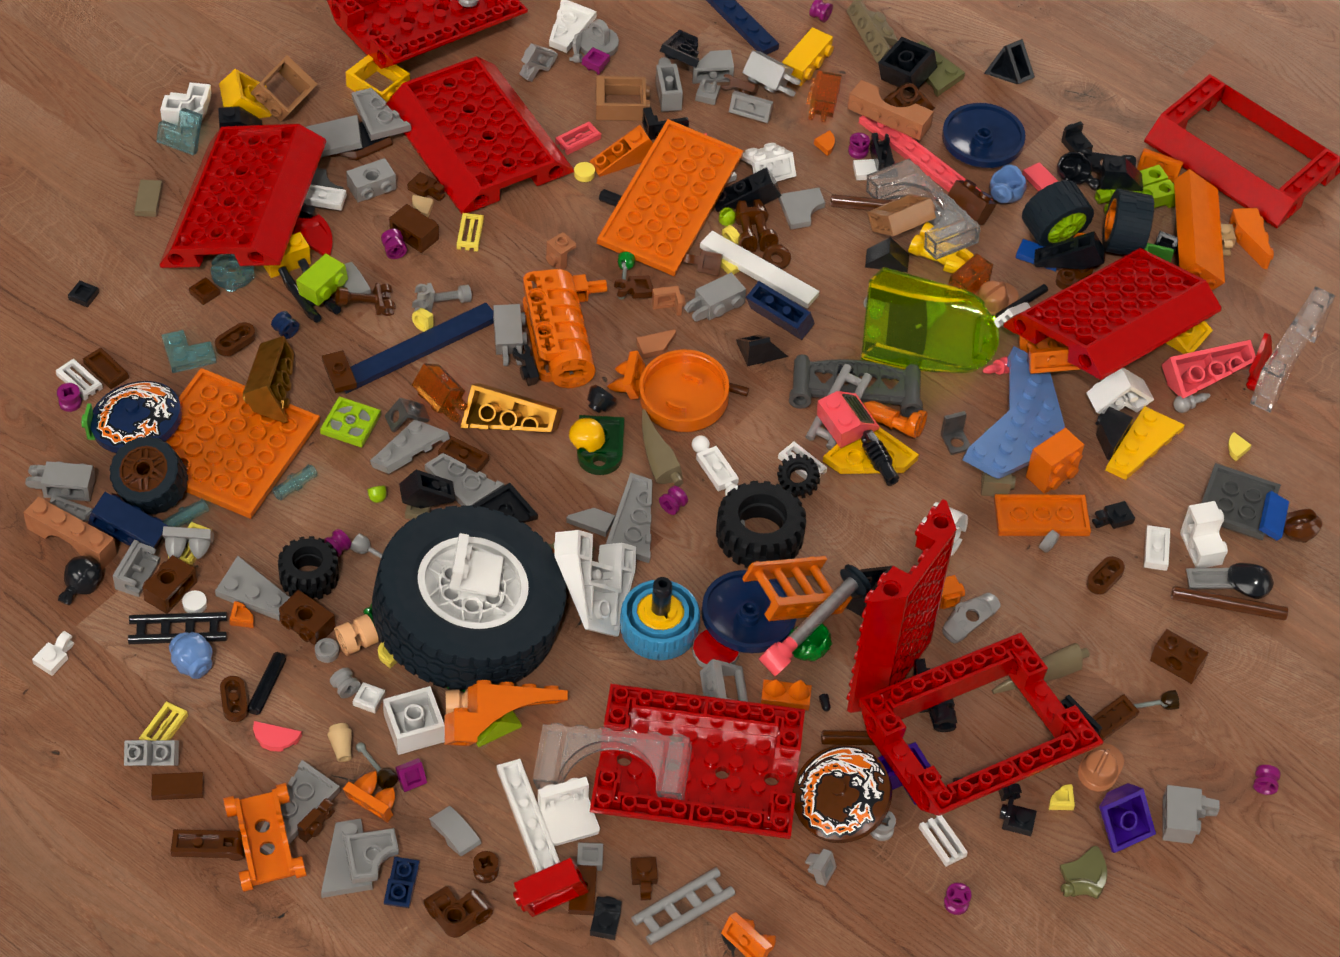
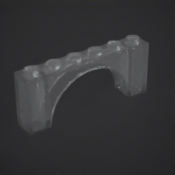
M910 159L867 175L866 192L872 198L890 200L899 199L908 194L931 198L935 205V211L940 215L941 220L933 228L925 231L924 249L936 260L979 243L981 229L978 222L974 221L965 210L955 203L954 199L950 198L941 187L937 186Z
M1315 286L1262 368L1250 404L1269 413L1272 411L1308 340L1315 343L1323 331L1336 295Z
M560 723L543 724L533 774L536 789H542L549 784L564 783L570 770L579 761L591 754L605 750H620L638 756L650 766L656 776V793L658 797L684 800L692 752L690 738L682 734L667 736L658 732H648V734L637 733L630 729L613 731L607 727L590 729L583 725L568 727Z

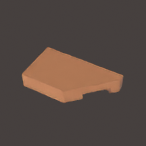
M673 329L637 337L636 344L642 358L645 359L664 354L670 342L676 337V330Z

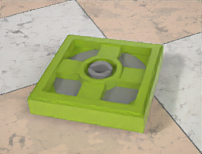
M339 396L321 426L320 434L362 448L380 418L381 410Z

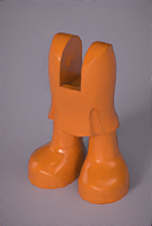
M876 401L863 403L877 423L884 424L890 429L895 428L912 438L919 437L925 427L928 415L926 411L919 410L913 412L908 418L901 416L900 411Z

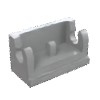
M134 540L113 574L115 589L140 597L144 582L153 575L160 563V557L152 555L156 552V549Z

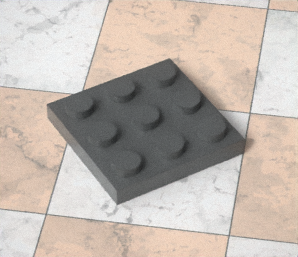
M1215 463L1202 503L1216 502L1224 515V522L1221 527L1263 540L1265 533L1259 530L1266 494L1270 491L1278 494L1281 484Z

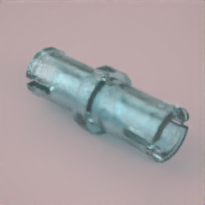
M308 464L296 474L291 473L287 476V480L272 489L273 494L278 500H283L292 492L301 490L304 484L317 477L316 469Z
M200 498L185 508H179L178 512L162 521L168 525L167 527L189 525L193 519L208 512L209 508L203 498Z

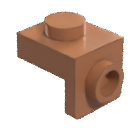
M564 232L547 241L546 247L547 262L557 269L564 270L567 268V253L576 248V243Z
M678 286L660 287L652 290L653 310L675 307L677 316L682 315V307H685L686 303L685 296L680 294Z

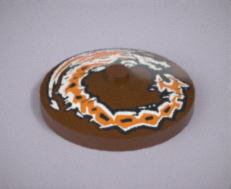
M852 745L829 747L812 756L799 771L793 787V793H796L794 809L803 826L817 838L832 843L853 842L873 832L886 817L892 801L891 779L884 765L871 752Z

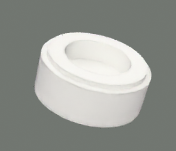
M196 590L186 593L182 599L183 609L187 613L204 612L207 608L205 594Z

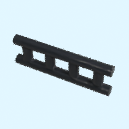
M227 612L129 615V624H137L136 635H128V645L170 643L179 634H170L171 623H185V632L191 633L195 632V622H210L209 632L199 633L208 642L227 641V633L219 632V621H227ZM161 623V634H146V624Z

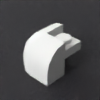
M190 82L187 94L171 92L170 95H165L160 109L162 123L170 126L188 127L201 122L207 114L211 100V85Z

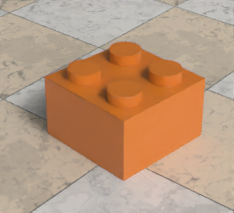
M1067 428L1062 429L1032 450L1026 478L1044 494L1052 489L1056 490L1063 481L1068 478L1072 479L1078 473V466L1083 457L1084 444Z

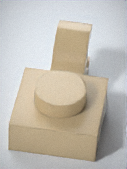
M1221 224L1223 256H1230V248H1233L1236 241L1233 224Z

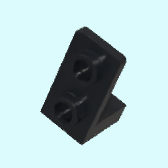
M651 107L643 108L642 124L644 130L651 140H655L667 120L658 121V117L653 114ZM688 117L671 119V121L689 128Z

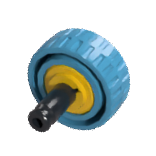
M659 577L655 580L639 584L626 595L622 603L620 613L622 638L631 650L644 658L652 660L676 658L692 647L699 631L700 610L695 597L688 589L666 577Z

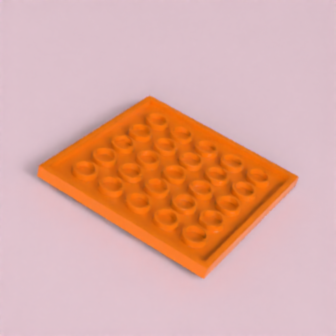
M200 368L179 396L182 406V419L175 433L165 442L174 449L187 468L188 481L185 492L252 519L320 423V416L292 404L285 408V413L288 414V422L286 423L255 413L243 399L245 385Z

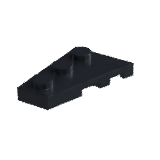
M678 30L662 44L660 52L664 53L669 59H677L696 68L699 62V58H697L699 51H697L698 37Z

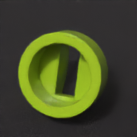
M729 207L723 208L719 213V223L724 226L735 223L736 218L733 209Z
M385 485L367 489L370 500L375 503H381L387 497Z

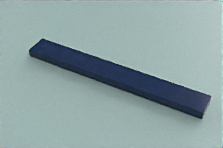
M483 303L351 366L357 388L344 391V393L347 394L493 324V310L487 303Z

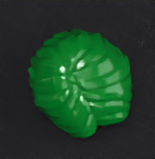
M822 623L792 652L794 657L810 662L823 657L831 649L832 645L829 629Z

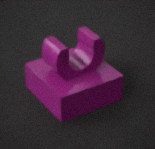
M592 47L582 58V65L587 67L589 71L591 69L596 71L597 75H599L610 61V55Z
M419 758L395 767L401 789L404 792L427 783L423 765Z

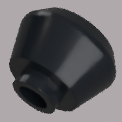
M596 384L590 387L587 398L590 401L588 405L590 408L600 413L601 410L606 412L616 405V398Z

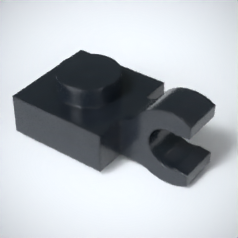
M527 344L524 346V354L518 353L517 348L514 347L513 357L522 363L520 367L522 379H526L528 386L537 384L539 374L533 356L530 355V347Z
M1122 501L1104 507V510L1096 511L1095 515L1097 518L1092 519L1096 528L1111 524L1112 528L1116 529L1133 524L1135 516L1127 503Z

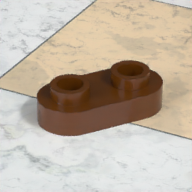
M1094 267L1087 269L1063 268L1057 273L1056 285L1064 290L1093 274Z
M247 322L238 323L215 339L216 352L222 356H231L252 343L256 337L254 326Z
M1106 557L1089 574L1086 583L1087 588L1092 593L1099 595L1108 592L1123 576L1124 562L1118 557Z
M228 676L220 684L223 714L230 722H240L248 715L245 684L238 676Z

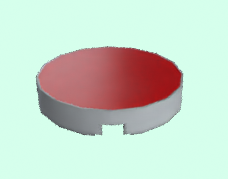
M707 629L700 632L693 641L692 654L697 660L696 663L702 668L712 659L735 664L739 659V651L732 650L719 643L711 636Z

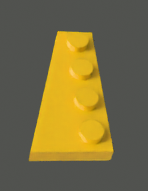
M1144 406L1110 459L1105 471L1127 480L1144 465L1147 459L1157 454L1163 445L1166 446L1176 434H1180L1185 425Z

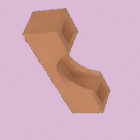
M860 80L850 92L847 108L919 141L930 129L934 111L916 103L908 107L889 105L881 99L879 87Z
M39 496L23 512L28 530L44 539H47L50 535L62 538L72 545L80 556H90L100 563L102 571L117 555L113 537Z

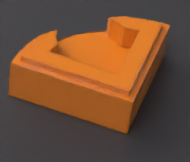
M829 130L815 138L814 145L827 156L832 153L835 137Z
M234 601L229 620L230 625L254 628L253 614L243 603Z

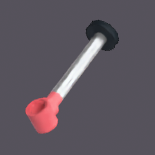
M850 564L845 565V569L840 570V576L844 582L782 643L775 642L758 658L774 677L792 661V652L853 592L865 596L866 591L871 590L869 580L858 568Z

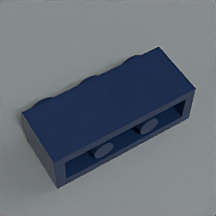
M760 281L757 282L746 296L752 310L800 340H803L815 324L811 312Z
M104 492L91 511L88 521L89 525L128 546H131L132 542L137 540L139 543L155 549L164 538L162 536L163 526H168L161 519L152 517L144 513L139 507L131 506L122 501L118 496Z

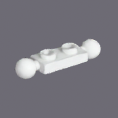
M702 435L696 436L692 440V448L697 452L696 460L717 491L726 489L725 496H727V493L733 488L737 490L739 478L718 447L709 448L710 442L707 437Z

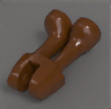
M760 199L753 200V207H747L745 200L738 201L735 211L736 223L742 225L743 233L738 238V244L751 253L757 250L758 243L760 251L765 252L768 246L778 244L779 241L777 233L773 229H767L766 221L769 214ZM755 224L758 234V242L756 235L753 233L752 225Z

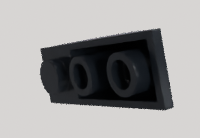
M765 167L724 188L714 207L717 212L727 207L735 210L737 202L744 200L747 203V207H753V200L760 199L765 205L782 195L775 178L768 168Z

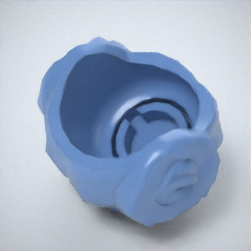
M1010 164L1004 165L994 173L989 186L993 199L999 203H1013L1020 200L1027 187L1026 178L1022 175L1021 170L1017 166Z
M196 632L179 633L172 639L169 644L171 662L181 674L190 676L192 679H199L208 673L213 665L211 659L213 651L209 642L202 635Z

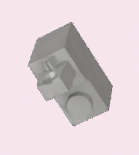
M1167 785L1162 797V840L1192 844L1195 836L1199 835L1201 831V820L1198 819L1205 818V816H1217L1220 809L1219 800L1206 798V796L1202 795V789Z

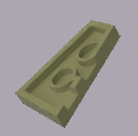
M923 41L918 42L921 45L931 48ZM935 51L937 68L926 79V83L928 85L931 84L935 95L938 97L964 79L965 72Z

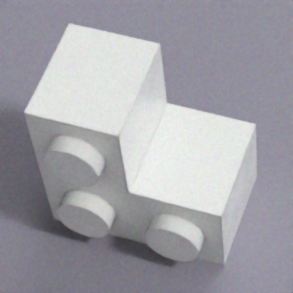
M1121 368L1107 376L1086 392L1098 414H1104L1109 406L1118 411L1126 406L1135 412H1139L1144 406H1147L1154 400L1145 381L1125 368Z
M1215 501L1190 505L1180 531V535L1195 568L1222 565L1228 553L1227 545L1219 535L1220 527L1224 522V515Z

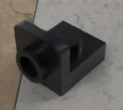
M1081 121L1069 124L1064 128L1061 142L1069 152H1079L1081 148L1090 150L1093 148L1091 142L1082 133L1084 124Z
M1009 797L1008 804H1002L999 819L1004 820L1002 829L1031 836L1037 811L1013 805L1014 798Z
M610 896L597 897L590 936L610 940L616 939L621 917L622 901Z

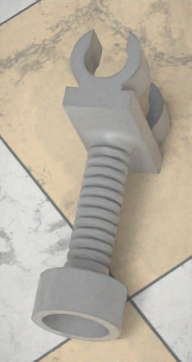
M427 283V285L418 284L415 288V293H418L417 299L413 301L412 308H415L414 312L419 308H423L431 313L433 302L459 299L461 303L471 302V288L469 285H460L457 291L435 293L431 283Z

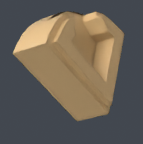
M413 195V208L418 209L423 215L429 217L434 199Z

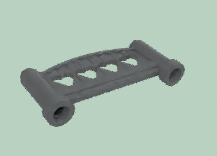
M804 354L798 355L794 360L793 388L789 393V403L795 408L802 409L808 407L811 404L812 397H826L839 374L837 373L838 365L849 364L854 369L852 375L860 377L864 373H868L877 379L870 387L866 388L860 399L862 402L876 401L884 404L901 405V414L908 418L913 412L923 410V402L920 400L921 370L915 364H910L905 370H901L892 366L862 360L837 359L812 362ZM815 373H831L833 376L826 383H822ZM881 379H897L899 382L892 389H888ZM851 383L848 385L843 384L840 391L854 393L857 386Z

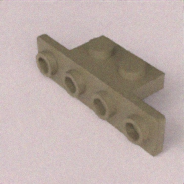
M854 0L846 12L876 63H878L891 49L889 45L894 46L898 39L894 34V30L887 23L884 14L878 11L867 10L862 0Z

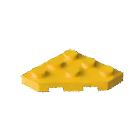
M881 427L874 431L893 459L892 466L897 473H904L918 460V453ZM861 438L842 448L836 444L823 456V462L839 474L880 473L874 469L864 452Z

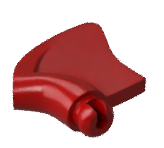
M319 214L311 218L298 217L294 227V234L301 232L309 248L322 256L325 253L331 256L333 246L332 233L325 219Z
M1264 333L1257 355L1249 369L1250 375L1246 386L1252 391L1258 389L1264 377L1270 372L1272 340L1271 335L1268 333Z

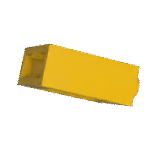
M369 54L345 72L346 86L354 92L372 88L386 103L402 83L410 80V73L396 64L380 69L373 62V58ZM375 72H379L394 83L381 92L365 82V80Z

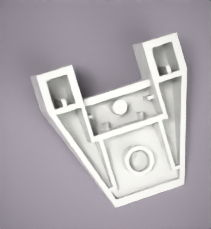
M581 530L555 532L554 556L585 630L614 637L619 636L622 603L630 592L635 574L636 546L625 543L600 545L599 562L592 561L593 534Z

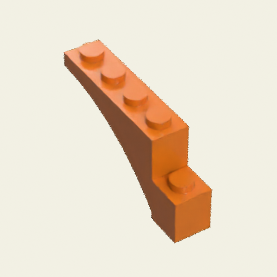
M478 680L476 684L468 687V708H454L453 712L445 715L444 745L470 746L477 743V737L494 721L505 714L526 706L562 703L568 700V690H559V686L554 685L536 688V684H522V687L514 686L513 682H500L499 685L491 684L490 680Z

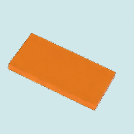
M994 495L998 536H1046L1051 530L1056 531L1060 536H1090L1091 528L1085 495Z

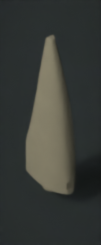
M643 409V441L655 481L659 484L674 482L675 486H680L683 484L680 464L673 450L662 439L646 410Z
M1073 643L1041 658L1048 667L1044 681L1062 678L1081 670L1083 659L1090 656L1089 650L1087 648L1080 649L1077 643ZM1009 677L991 691L993 694L1017 689V686Z

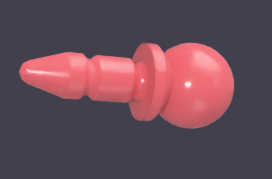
M1004 356L995 360L993 364L983 369V373H996L998 375L1009 373V367L1007 366L1008 357Z

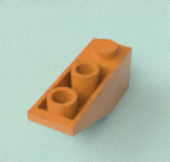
M638 125L589 162L595 167V171L601 177L642 163L653 142L641 125Z
M1258 208L1233 209L1229 224H1233L1236 242L1263 269H1268L1270 261L1273 260L1274 251L1269 245L1268 232H1265L1264 219L1260 216Z

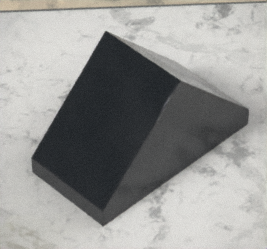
M891 237L867 249L865 268L908 273L909 253Z

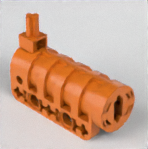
M562 269L528 272L523 277L525 293L523 312H525L527 332L539 379L543 382H553L562 388L583 386L594 377L595 366L580 302L588 301L590 293L607 292L606 280L587 281L585 274L572 276L571 273ZM531 281H534L536 288H533ZM544 365H548L549 372L544 370Z

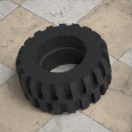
M751 481L748 485L746 483L738 485L737 490L735 488L730 490L727 496L723 497L717 516L716 537L718 538L717 543L719 547L723 549V553L728 558L732 557L734 563L738 565L741 563L747 569L752 562L794 559L803 545L806 512L802 507L800 499L798 497L794 498L795 494L789 489L784 490V486L780 484L773 485L770 481H764V483ZM765 518L776 523L780 529L772 533H757L746 528L741 523V520Z

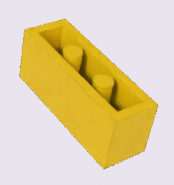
M813 27L782 61L783 64L794 69L791 75L801 80L799 86H802L806 80L811 79L813 72L821 67L824 59L829 57L834 49V46H832L833 36Z

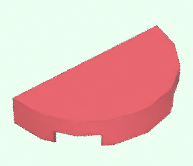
M254 721V736L260 743V746L269 751H284V748H288L293 744L296 745L302 737V731Z

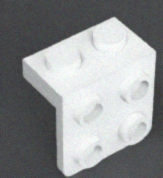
M587 777L571 778L564 783L549 784L542 789H538V806L554 846L591 837L600 832L596 816L590 812L591 803L589 800Z

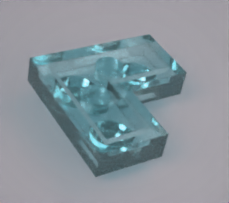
M183 108L179 112L178 126L162 120L158 124L156 142L191 155L196 154L203 114Z
M183 330L161 335L172 373L216 363V357L210 341L188 346Z

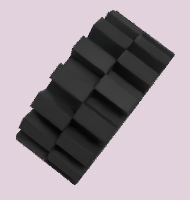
M796 454V458H793L792 455L788 456L789 460L784 459L782 461L783 466L779 465L778 467L779 472L777 471L779 484L784 486V490L789 489L795 494L794 498L798 497V495L806 498V493L809 496L812 495V489L816 491L818 488L817 484H820V473L817 464L814 463L811 457L808 459V456L805 454L803 458L800 454ZM795 470H805L808 475L803 482L795 483L790 479L791 473Z

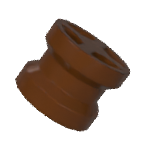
M490 851L478 853L473 860L474 877L481 883H491L498 877V857Z

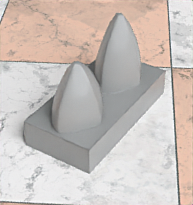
M734 91L729 112L768 123L770 121L773 101Z
M163 526L162 536L165 539V548L169 558L172 555L179 558L185 549L186 542H189L192 554L196 559H200L207 552L210 543L213 544L214 533L211 529Z

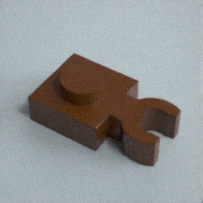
M649 275L629 276L627 281L617 279L614 283V288L620 287L617 292L618 297H625L627 294H631L633 299L652 298V290L654 288Z
M325 798L317 809L313 808L297 824L298 836L301 840L307 843L312 837L319 835L323 828V822L335 812L332 809L334 806L333 802Z

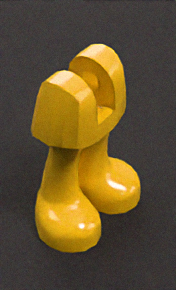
M929 222L924 224L919 235H915L908 249V252L915 256H921L943 264V271L963 275L967 266L975 259L974 254L959 244L954 246L937 239L934 236V225Z

